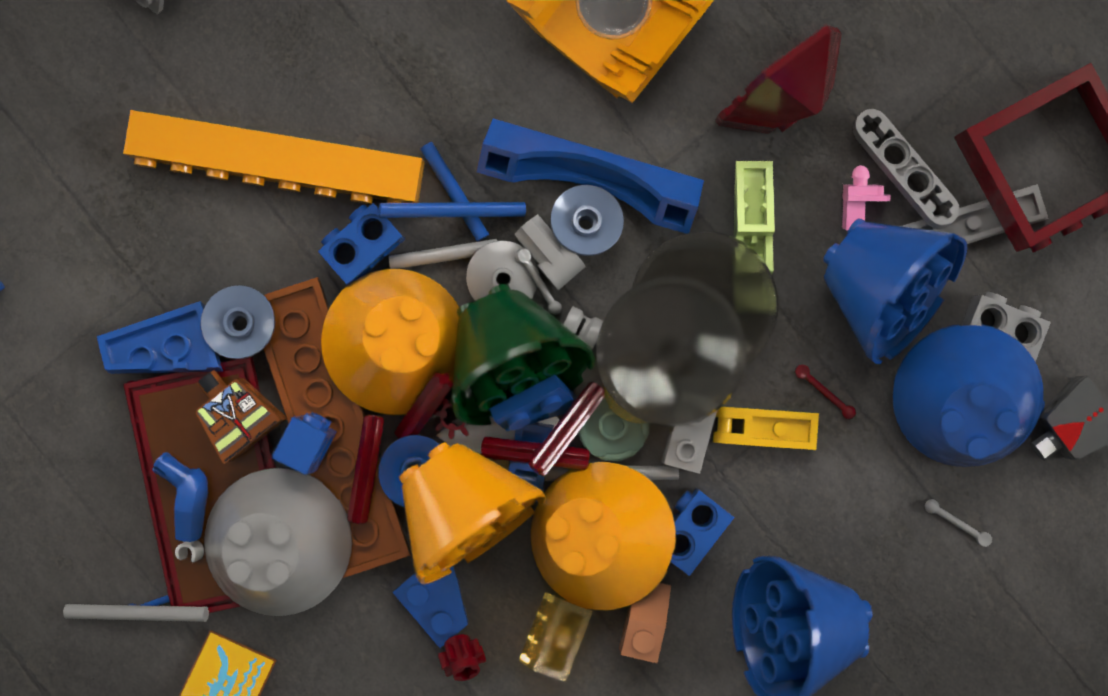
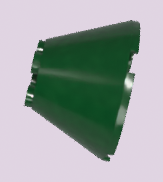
M507 284L497 285L489 291L487 296L475 302L465 303L457 309L459 319L451 406L457 419L466 424L491 425L490 419L493 417L490 408L553 375H556L571 391H574L584 381L581 374L588 367L589 370L593 369L595 357L590 346L525 293L511 290Z

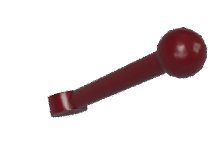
M801 364L795 368L794 373L796 377L806 379L842 411V416L845 419L850 420L855 417L856 409L851 405H845L810 374L808 366Z

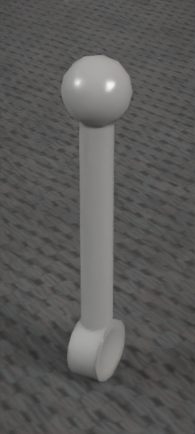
M528 249L517 250L515 253L516 261L525 265L549 304L548 311L553 315L559 314L562 311V305L553 299L531 263L530 251Z
M930 499L925 503V509L928 513H937L975 537L979 545L987 547L992 543V537L989 533L979 532L939 507V503L936 500Z

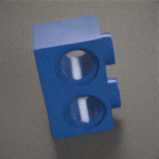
M374 203L369 207L363 204L349 216L351 223L341 231L336 228L327 234L321 241L324 246L318 250L320 255L347 285L366 275L406 240L388 218L379 217V208ZM372 221H379L383 226V233L376 240H368L364 233L365 227ZM344 245H352L355 249V257L348 264H340L337 258L338 250Z
M314 412L293 416L272 458L304 475L313 473L318 470L337 431L329 427L331 424L330 420Z
M697 488L693 493L687 490L674 506L678 510L677 514L673 517L676 535L683 534L687 536L689 544L685 551L681 553L673 552L671 562L688 576L691 575L735 518ZM699 505H706L711 511L710 519L704 524H696L691 518L693 509Z

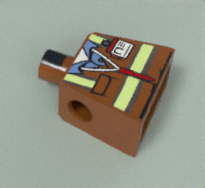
M213 370L197 382L209 400L196 410V415L224 464L236 460L287 419L278 408L244 378L235 379L226 385L218 373Z

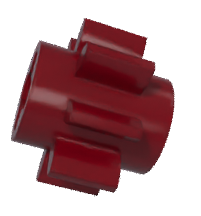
M444 398L442 410H436L433 414L440 416L441 421L435 429H449V439L455 437L456 430H461L465 436H469V431L466 428L468 424L464 422L460 426L456 423L448 424L446 419L450 417L448 410L452 406L448 399Z
M465 634L449 638L444 643L446 652L438 653L441 669L445 671L446 677L453 675V678L457 681H466L476 677L480 672L479 664L486 662L483 648L480 646L478 639L471 640Z

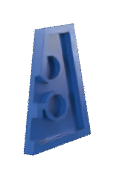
M199 301L97 336L104 369L110 374L223 371L218 353L209 347L202 334L201 316L205 305Z

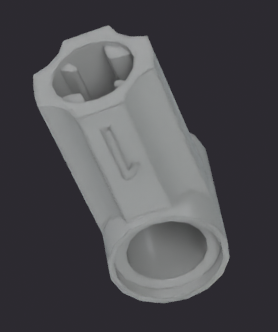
M538 214L527 221L514 234L521 245L530 251L531 255L538 262V268L557 290L561 289L586 267L576 253L565 249L557 241L553 231Z

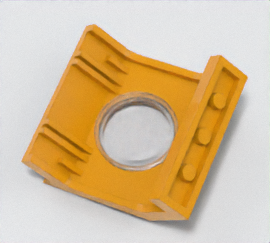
M714 0L506 1L535 33L614 97L618 98L620 96L633 103Z

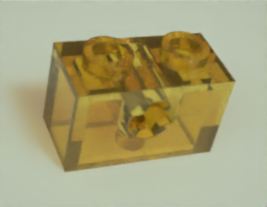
M545 592L519 661L533 671L566 682L593 611L569 602L562 597Z

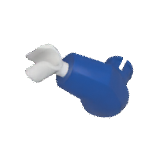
M165 452L156 460L152 471L177 488L174 506L176 540L183 541V543L177 546L175 556L179 560L186 559L189 548L192 552L191 561L196 562L204 555V547L197 540L200 539L203 530L208 497V479L200 468L190 469L170 453Z

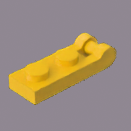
M718 406L715 416L718 417L717 432H713V443L808 450L817 449L819 413ZM733 419H743L742 433H732Z

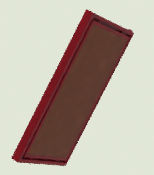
M253 356L222 362L223 371H216L226 385L235 379L244 378L260 392ZM176 372L139 381L130 380L123 384L170 606L208 607L209 613L240 607L239 604L222 591L211 574L205 555V529L214 504L228 487L253 472L276 468L275 459L272 458L273 449L270 435L267 434L233 462L224 464L196 415V410L209 400L197 382L210 372ZM165 452L170 453L190 469L200 468L208 479V497L203 530L200 539L197 540L204 547V555L196 562L191 561L192 552L189 548L186 559L179 560L175 556L177 546L183 543V541L176 540L174 506L177 488L152 471L156 460Z

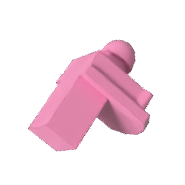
M862 165L854 168L852 172L853 184H843L842 228L845 230H849L850 226L858 218L865 221V201H890L891 195L884 194L883 185H868L869 171Z

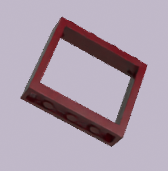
M1092 63L1085 65L954 136L956 143L1016 252L1031 248L1033 253L1053 243L1050 236L1058 232L1065 236L1083 227L1081 219L1089 215L1096 219L1107 214L1108 191L1033 231L983 137L1077 88L1108 144V93Z

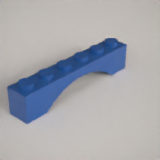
M492 119L483 141L477 173L511 183L524 180L550 179L597 186L638 210L653 224L685 234L690 232L699 206L704 183L702 179L497 119Z

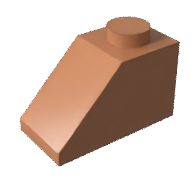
M660 582L646 597L629 605L619 646L621 655L658 663L666 628L671 585Z

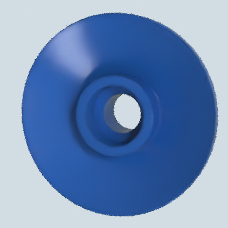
M409 435L389 445L380 459L378 477L382 490L390 500L405 507L402 492L403 483L399 476L411 464H417L420 467L430 460L429 452L440 445L439 443L426 436Z

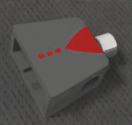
M1075 376L1044 407L1038 423L1045 433L1030 443L1034 452L1043 461L1057 451L1065 459L1078 460L1108 445V403L1088 376Z

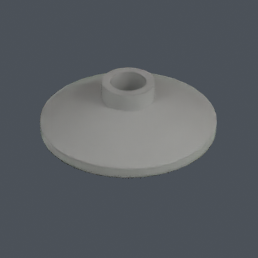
M500 240L488 243L476 251L468 264L466 273L467 286L475 301L487 296L493 287L500 285L497 283L496 277L502 272L509 274L510 281L507 285H509L511 290L521 291L531 299L533 298L538 286L525 265L518 263L515 259L517 250L525 249L523 246L512 241ZM531 255L530 261L536 269L537 273L539 274L536 261L534 257Z

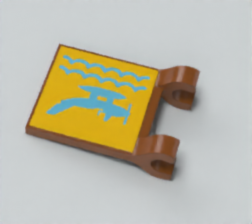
M210 630L179 696H260L277 659Z

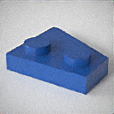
M553 375L490 408V412L494 421L506 431L518 430L529 424L565 414L577 399V396L556 375Z
M454 566L450 568L451 574L425 585L419 582L416 573H414L392 592L439 648L469 623Z

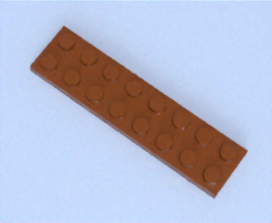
M316 277L264 295L270 302L275 314L274 333L264 351L288 424L293 416L314 412L330 420L331 424L329 427L337 431L318 470L309 475L323 482V485L333 493L337 500H340L348 515L365 414L361 406L349 400L336 387L324 364L321 334L329 305L320 278ZM379 456L368 521L365 524L350 522L352 552L343 578L411 555L395 504L384 493L379 482Z

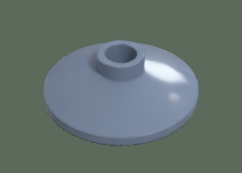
M579 185L566 190L558 197L551 211L550 222L555 238L565 249L582 256H594L606 252L616 244L623 230L624 217L618 201L608 191L593 185ZM581 220H588L592 224V228L583 229L580 227L579 222Z
M230 286L218 291L209 299L201 316V330L206 343L216 353L230 359H244L259 353L269 343L275 329V314L270 302L259 291L247 286ZM245 318L247 321L246 328L241 331L236 330V321Z

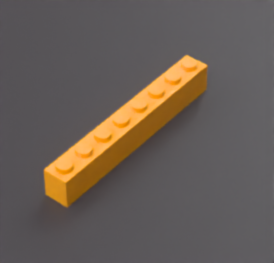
M130 110L123 154L134 159V165L156 169L157 163L169 164L170 171L192 174L193 169L207 171L206 177L219 180H228L229 175L243 177L242 183L255 186H264L265 181L278 182V188L282 190L300 192L301 186L314 188L315 195L328 198H336L337 192L350 194L351 201L364 204H372L373 198L386 200L387 203H418L425 166L424 160L419 157Z

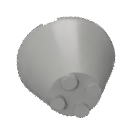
M269 468L248 474L228 487L216 501L210 512L205 529L204 546L211 574L218 586L230 599L250 611L270 616H287L306 611L328 597L338 586L347 570L352 552V531L350 522L347 520L348 515L340 500H337L333 493L323 485V482L309 474L304 475L289 468Z

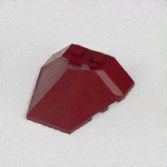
M824 26L762 71L744 89L747 92L742 97L740 95L737 96L730 106L718 114L715 119L716 123L722 127L767 134L779 128L783 133L799 120L816 115L822 111L834 86L842 36L840 30L834 26Z

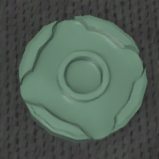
M606 389L605 398L580 429L578 435L582 445L593 456L605 461H622L634 456L644 445L649 434V417L644 405L634 395L621 389Z

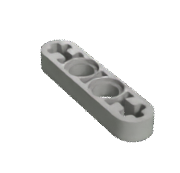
M867 109L861 112L853 126V134L856 140L929 226L936 229H944L950 226L959 214V204L954 196L881 111ZM864 120L868 123L874 121L878 123L879 126L875 131L881 139H883L885 134L890 136L878 149L875 147V144L879 138L872 131L867 134L863 131L865 126ZM889 146L900 148L904 155L903 161L899 164L889 163L884 157V150ZM912 174H920L925 177L927 181L926 190L923 192L911 190L907 182L908 177ZM933 189L937 194L932 200L939 207L945 204L949 208L946 212L948 219L943 215L938 218L934 216L933 212L936 206L930 199L925 205L921 202Z

